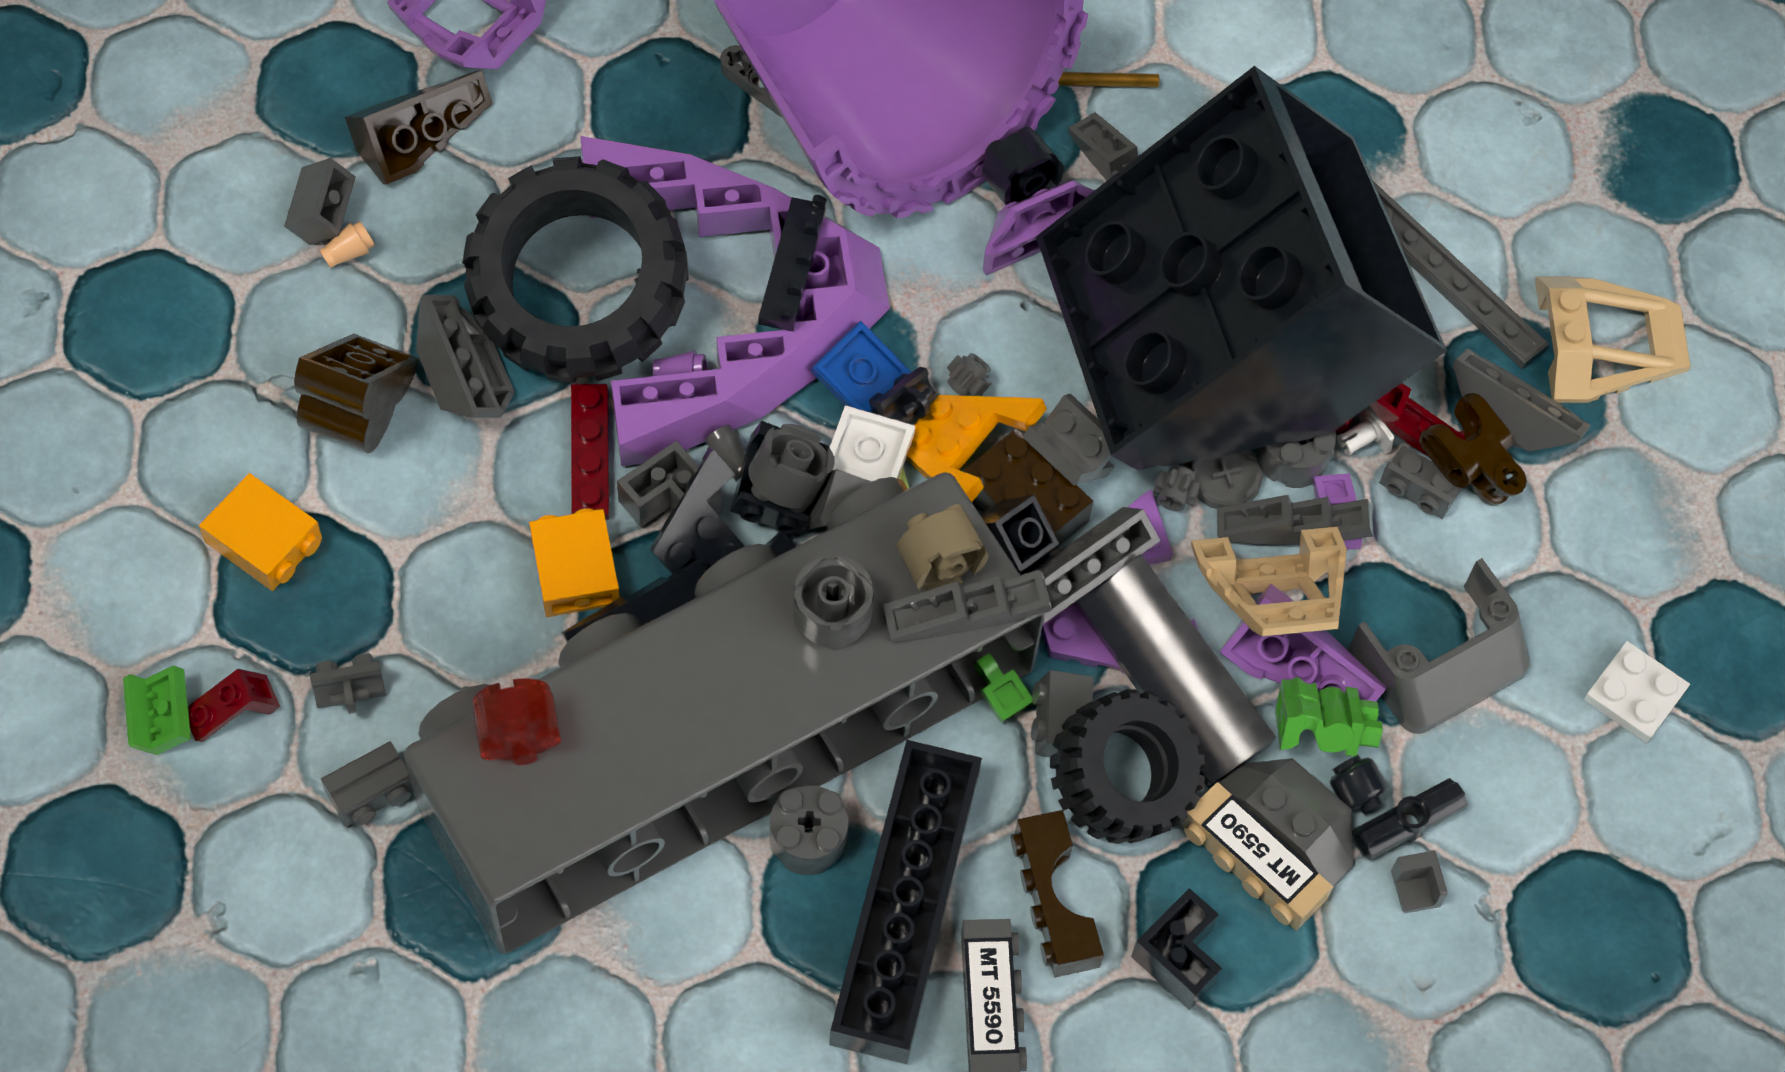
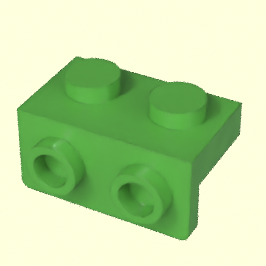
M173 665L146 679L132 674L123 678L128 744L131 748L159 755L191 739L185 672L183 668Z

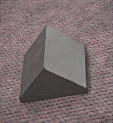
M838 469L832 470L816 500L809 506L807 515L811 518L809 525L805 529L810 530L827 525L830 514L843 499L853 491L872 481Z

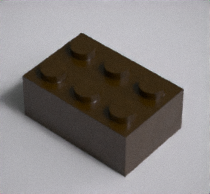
M1015 428L963 470V472L979 477L984 486L972 502L982 513L1001 500L1035 495L1059 542V545L1034 562L1037 565L1089 522L1094 501L1079 486L1069 482L1022 437L1024 434Z

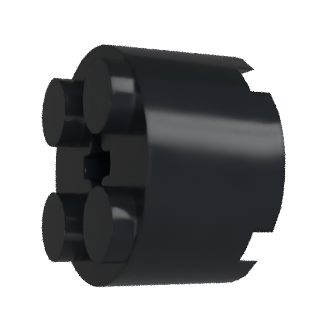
M1024 127L1004 140H995L985 150L987 158L982 168L983 178L1005 205L1030 198L1041 189H1049L1053 183L1057 186L1063 178L1064 166L1031 127Z

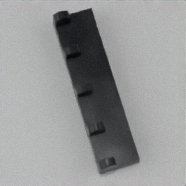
M814 195L812 201L791 198L758 316V325L794 332L826 215L827 199L824 196Z

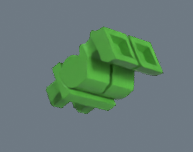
M1299 677L1289 680L1282 679L1275 707L1280 750L1291 749L1298 745L1300 734L1305 729H1309L1314 733L1319 749L1324 752L1335 753L1344 750L1345 755L1357 756L1359 746L1378 748L1383 732L1382 722L1377 721L1378 702L1360 700L1357 688L1346 687L1345 692L1336 687H1327L1318 691L1316 683H1306Z

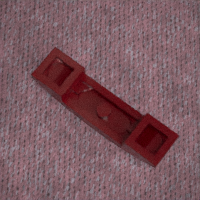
M1403 383L1370 405L1376 415L1389 429L1425 455L1427 454L1421 448L1419 439L1423 430L1428 426L1443 424L1449 427L1457 437L1464 440L1463 430L1458 432L1409 398L1411 388Z

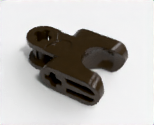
M1465 394L1455 406V417L1463 427L1464 440L1457 437L1449 427L1443 424L1428 426L1421 433L1419 439L1421 448L1445 478L1458 488H1466L1470 484L1474 492L1484 503L1498 506L1509 497H1514L1525 489L1527 482L1525 472L1507 452L1513 445V436L1486 400L1479 394ZM1509 474H1512V475H1513L1512 477H1510V478H1508V479L1506 478V476L1509 475ZM1492 488L1496 489V491L1492 493L1489 492V490H1491Z

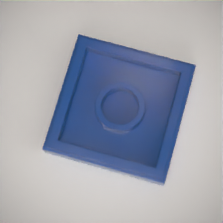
M862 321L855 325L810 369L815 377L844 406L866 412L872 411L869 405L871 397L877 393H886L893 387L896 378L903 373H911Z

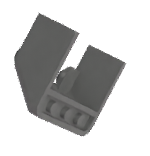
M1482 558L1475 562L1464 585V589L1478 606L1480 619L1488 630L1430 662L1427 661L1418 648L1408 644L1398 645L1386 652L1366 622L1358 625L1348 651L1386 686V690L1381 695L1382 699L1401 726L1411 733L1422 734L1519 681L1524 677L1529 668L1530 657L1517 605Z

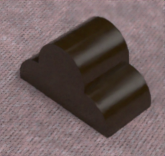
M354 333L299 357L294 377L295 391L301 394L297 409L298 426L363 452L371 453L383 438L390 424L395 405L402 400L410 387L420 359Z

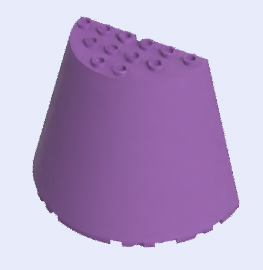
M714 0L717 10L824 187L843 204L850 206L861 214L872 217L874 214H892L896 218L909 217L915 211H919L921 214L933 211L931 204L941 200L949 204L985 181L982 175V168L987 158L985 154L987 146L995 140H1004L1027 126L1035 131L1040 118L1048 113L1056 98L1051 96V94L1057 91L1059 86L1058 80L1064 68L1072 69L1081 45L1080 34L1086 27L1088 13L1083 11L1084 0Z

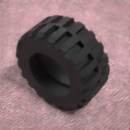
M1136 689L1110 693L1077 709L1076 714L1069 716L1062 724V730L1064 731L1056 734L1052 745L1055 749H1058V752L1050 756V768L1056 769V777L1051 778L1053 790H1060L1062 798L1058 802L1063 811L1070 809L1074 814L1071 817V821L1078 828L1087 825L1089 827L1087 830L1088 835L1096 839L1106 837L1108 843L1120 844L1126 841L1135 843L1170 831L1171 827L1180 825L1188 817L1187 811L1193 810L1199 801V796L1195 792L1202 790L1204 787L1205 776L1200 775V768L1206 767L1204 754L1199 755L1197 748L1201 741L1197 733L1192 735L1188 726L1191 725V722L1186 715L1178 716L1175 713L1176 705L1169 700L1159 703V696L1148 691L1140 694ZM1114 732L1133 739L1143 749L1148 758L1151 769V782L1146 796L1140 802L1126 798L1119 793L1111 784L1106 774L1104 749L1108 738Z

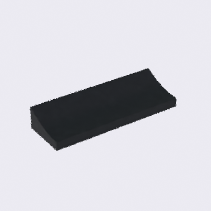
M1141 554L1076 601L1075 606L1137 691L1140 694L1146 691L1157 694L1159 696V703L1169 700L1176 705L1175 713L1178 716L1185 714L1190 720L1189 730L1192 735L1197 733L1201 744L1197 745L1199 755L1204 754L1206 767L1200 768V775L1205 776L1204 783L1208 788L1240 765L1267 749L1275 740L1276 736Z

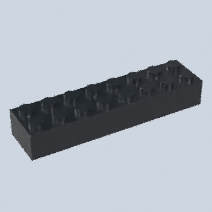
M906 739L830 1030V1046L903 1064L908 1063L982 761L981 757Z

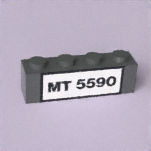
M1011 919L963 920L961 949L968 1071H1027L1026 1047H1019L1018 1032H1024L1023 1008H1016L1015 995L1022 993L1021 970H1014L1013 956H1019L1018 932H1011Z

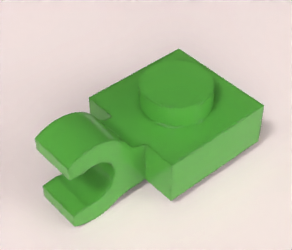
M990 653L976 661L975 669L982 679L988 683V686L983 688L980 693L1001 724L1033 704L1032 696L1014 669L1003 675Z

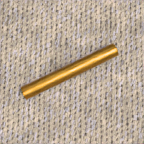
M1062 72L1058 84L1059 86L1158 88L1159 74Z

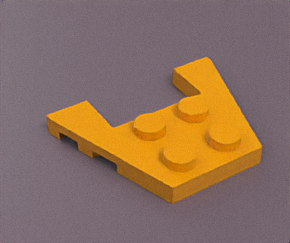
M938 395L930 405V413L924 418H919L914 424L915 434L906 460L925 478L928 477L930 479L943 472L951 473L970 501L973 502L984 486L979 477L960 471L962 466L997 423L1026 432L1029 426L1036 424L1047 408L1043 399Z

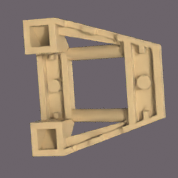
M1572 276L1536 277L1535 284L1539 310H1548L1555 358L1548 370L1551 397L1556 402L1588 403L1598 400L1604 394L1614 391L1617 394L1629 390L1630 386L1646 381L1652 383L1689 371L1691 366L1681 305L1663 297L1593 278ZM1586 302L1644 312L1650 354L1593 345ZM1593 359L1645 367L1591 380Z
M1338 527L1301 530L1299 554L1237 560L1228 537L1191 541V548L1198 567L1210 587L1255 633L1261 636L1338 629L1347 552ZM1327 571L1329 598H1326L1314 583ZM1271 583L1280 591L1301 589L1309 600L1257 605L1251 594L1264 592Z

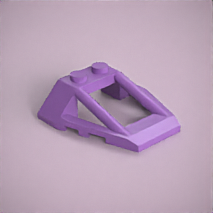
M389 0L387 2L397 18L433 54L462 67L485 69L500 68L542 22L546 0H482L503 14L480 38L461 30L454 34L424 16L423 13L436 0Z

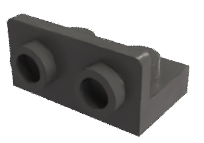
M1404 445L1400 447L1392 461L1388 462L1379 481V484L1383 485L1391 494L1406 498L1416 504L1424 513L1435 515L1442 520L1462 488L1452 485L1431 460Z

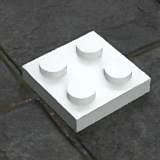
M845 405L830 445L835 459L833 470L838 469L869 481L886 477L899 479L915 434V426Z
M1627 641L1587 693L1584 701L1645 743H1648L1688 689L1690 683Z

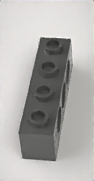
M1120 508L1031 571L1041 570L1052 607L1051 611L1045 612L1043 623H1046L1122 569L1137 556L1160 542L1143 509Z

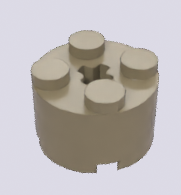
M954 504L944 511L931 516L927 513H920L912 517L907 522L908 530L896 544L897 551L916 587L919 590L922 587L923 591L956 581L959 584L963 583L960 576L969 570L975 575L983 568L989 557L982 540L961 504Z

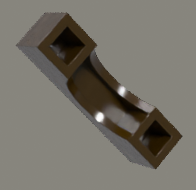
M1063 810L1018 819L1015 834L1010 836L1011 845L1015 857L1021 856L1024 870L1020 871L1021 882L1024 892H1031L1035 905L1030 907V913L1034 928L1036 930L1041 929L1044 942L1040 943L1044 965H1051L1054 978L1100 968L1104 953L1094 918L1080 916L1068 910L1058 900L1052 887L1051 878L1053 873L1059 866L1070 859L1073 847Z

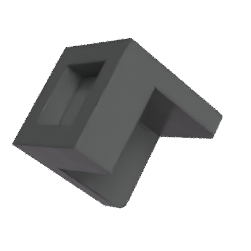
M1436 851L1406 855L1396 859L1391 869V874L1402 911L1404 913H1411L1441 907L1448 895Z

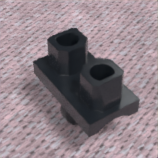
M920 366L910 374L903 373L895 379L894 385L884 394L877 393L871 397L869 405L873 414L907 423L914 416L924 418L931 410L930 404L937 398V394L929 383L927 368Z

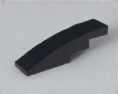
M697 559L667 578L660 577L632 595L625 594L561 633L566 642H568L578 632L595 621L621 613L635 615L641 624L644 625L695 599L694 591L696 584L707 570V567L703 560Z

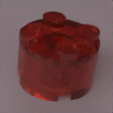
M521 678L513 679L514 687L500 689V683H496L482 689L472 699L473 716L480 757L482 759H513V763L516 765H528L537 760V754L561 743L554 696L546 682L537 679Z

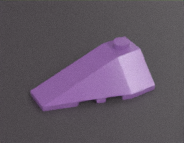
M1270 583L1255 602L1257 605L1292 602L1293 600ZM1241 620L1220 650L1221 654L1247 674L1261 680L1264 677L1281 684L1282 679L1289 680L1299 677L1306 683H1316L1318 691L1327 687H1336L1345 692L1346 687L1358 689L1360 700L1375 702L1386 690V686L1326 630L1261 636L1252 631Z

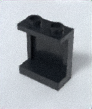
M761 421L750 435L730 512L740 515L745 521L752 523L760 522L774 527L777 532L782 531L786 535L799 536L809 525L811 518L807 515L809 506L803 513H796L769 500H760L751 491L753 484L749 477L750 463L767 432L773 427L774 430L780 429L778 426ZM819 443L826 450V452L828 448H830V446L826 444Z

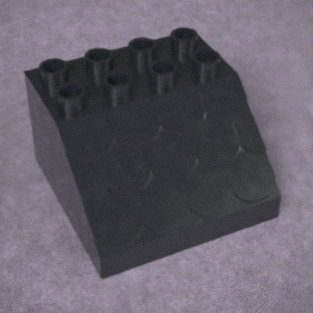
M1256 66L1250 68L1036 236L1110 455L1137 470L1158 465L1172 466L1205 457L1211 460L1280 442L1294 443L1330 434L1447 351L1354 137Z

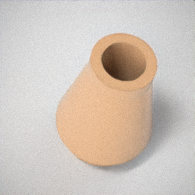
M359 221L354 225L349 223L339 233V236L333 238L319 251L329 267L332 268L340 263L368 254V250L374 247L375 244L363 224Z

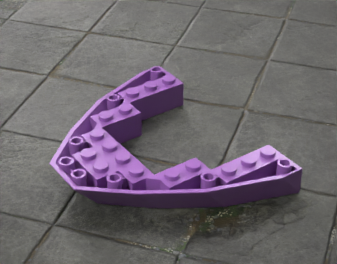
M580 136L583 163L597 165L600 160L604 159L628 168L630 176L638 181H647L665 199L668 210L695 207L699 237L770 230L775 259L792 197L773 187L690 154ZM825 216L794 332L777 330L716 337L718 369L611 381L621 466L643 464L675 441L684 450L706 442L705 439L712 432L725 425H730L734 430L756 421L816 379L810 369L855 325L862 321L870 329L890 309L879 247Z

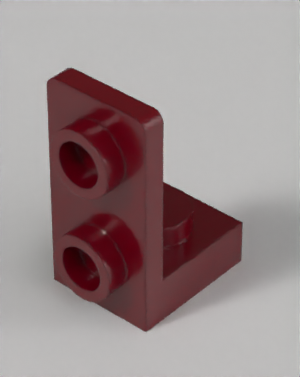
M236 669L188 706L189 726L195 741L203 742L245 710L270 715L281 706L267 675Z

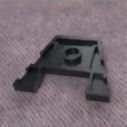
M712 448L705 452L702 458L703 462L695 476L690 478L685 487L686 491L676 509L673 508L649 549L671 575L697 559L703 560L707 569H709L721 558L745 547L707 502L714 493L735 475ZM779 531L765 544L770 546L777 556L796 547L782 531Z

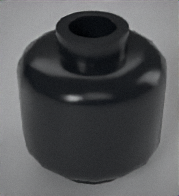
M1357 754V756L1351 757L1332 769L1335 775L1330 779V786L1336 796L1351 808V811L1360 808L1361 812L1365 814L1383 803L1379 796L1387 790L1388 785L1372 758L1366 757L1361 759L1359 754Z

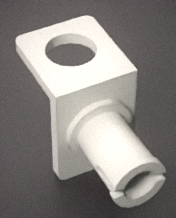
M1371 406L1360 412L1359 419L1362 423L1337 436L1341 449L1347 446L1344 449V453L1348 456L1372 441L1377 442L1384 453L1388 454L1391 452L1394 442L1393 434L1376 415Z

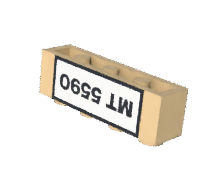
M1218 782L1199 799L1193 810L1187 811L1188 817L1183 821L1182 827L1188 839L1197 846H1204L1213 855L1215 863L1225 872L1231 871L1239 878L1245 891L1256 899H1262L1271 908L1273 916L1283 925L1289 924L1297 931L1327 901L1333 886Z

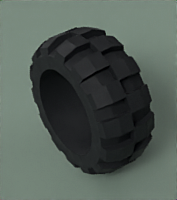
M581 156L553 158V166L534 171L533 166L530 165L509 177L508 180L511 185L499 196L496 193H491L475 216L479 222L475 231L466 236L462 260L466 268L464 287L471 310L489 341H493L502 351L504 357L525 371L533 369L545 374L548 380L575 383L578 377L595 376L596 380L600 381L623 374L621 368L636 359L644 362L662 345L661 338L666 330L671 326H676L685 304V284L689 280L687 252L677 219L671 215L666 206L665 199L647 181H638L630 176L628 168L604 159L600 160L597 165L583 163ZM578 215L603 218L623 228L641 248L642 263L633 291L626 301L610 315L585 325L561 326L536 318L523 309L515 300L513 293L515 264L525 244L538 230L553 221Z

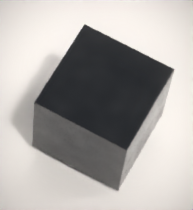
M1035 495L1001 500L980 515L1018 572H1021L1059 545Z

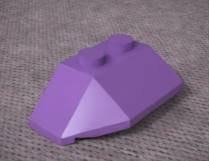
M1073 180L1050 189H1041L1030 198L1021 202H1011L1004 206L1002 210L998 211L985 249L983 272L987 276L1041 252L1036 236L1094 190Z

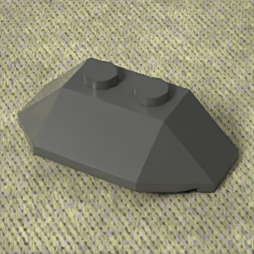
M423 295L420 299L416 351L440 409L468 418H501L515 391L493 341H489L477 319L460 307L461 302L455 296Z
M1468 348L1453 363L1461 395L1476 393L1482 396L1511 432L1514 440L1512 446L1524 448L1529 452L1577 443L1591 427L1590 424L1582 419L1580 420L1576 414L1504 368L1486 358L1478 356L1477 353Z
M1293 758L1244 763L1218 782L1333 887L1353 867L1351 808Z

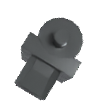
M367 653L356 655L352 659L353 666L338 668L337 663L331 660L317 663L316 672L310 674L317 708L346 704L348 713L353 714L357 713L356 701L385 696V686L379 661H374L372 655Z

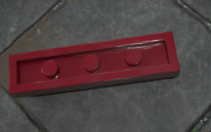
M571 384V514L581 509H603L605 520H609L608 385Z

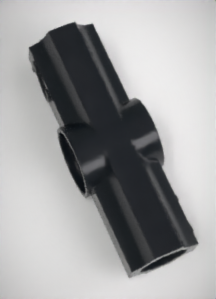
M1448 778L1416 796L1404 797L1396 807L1354 828L1352 836L1355 846L1361 855L1370 861L1404 842L1415 841L1424 831L1465 810L1468 806L1465 792L1458 782ZM1410 814L1414 816L1418 824L1406 822L1402 815Z

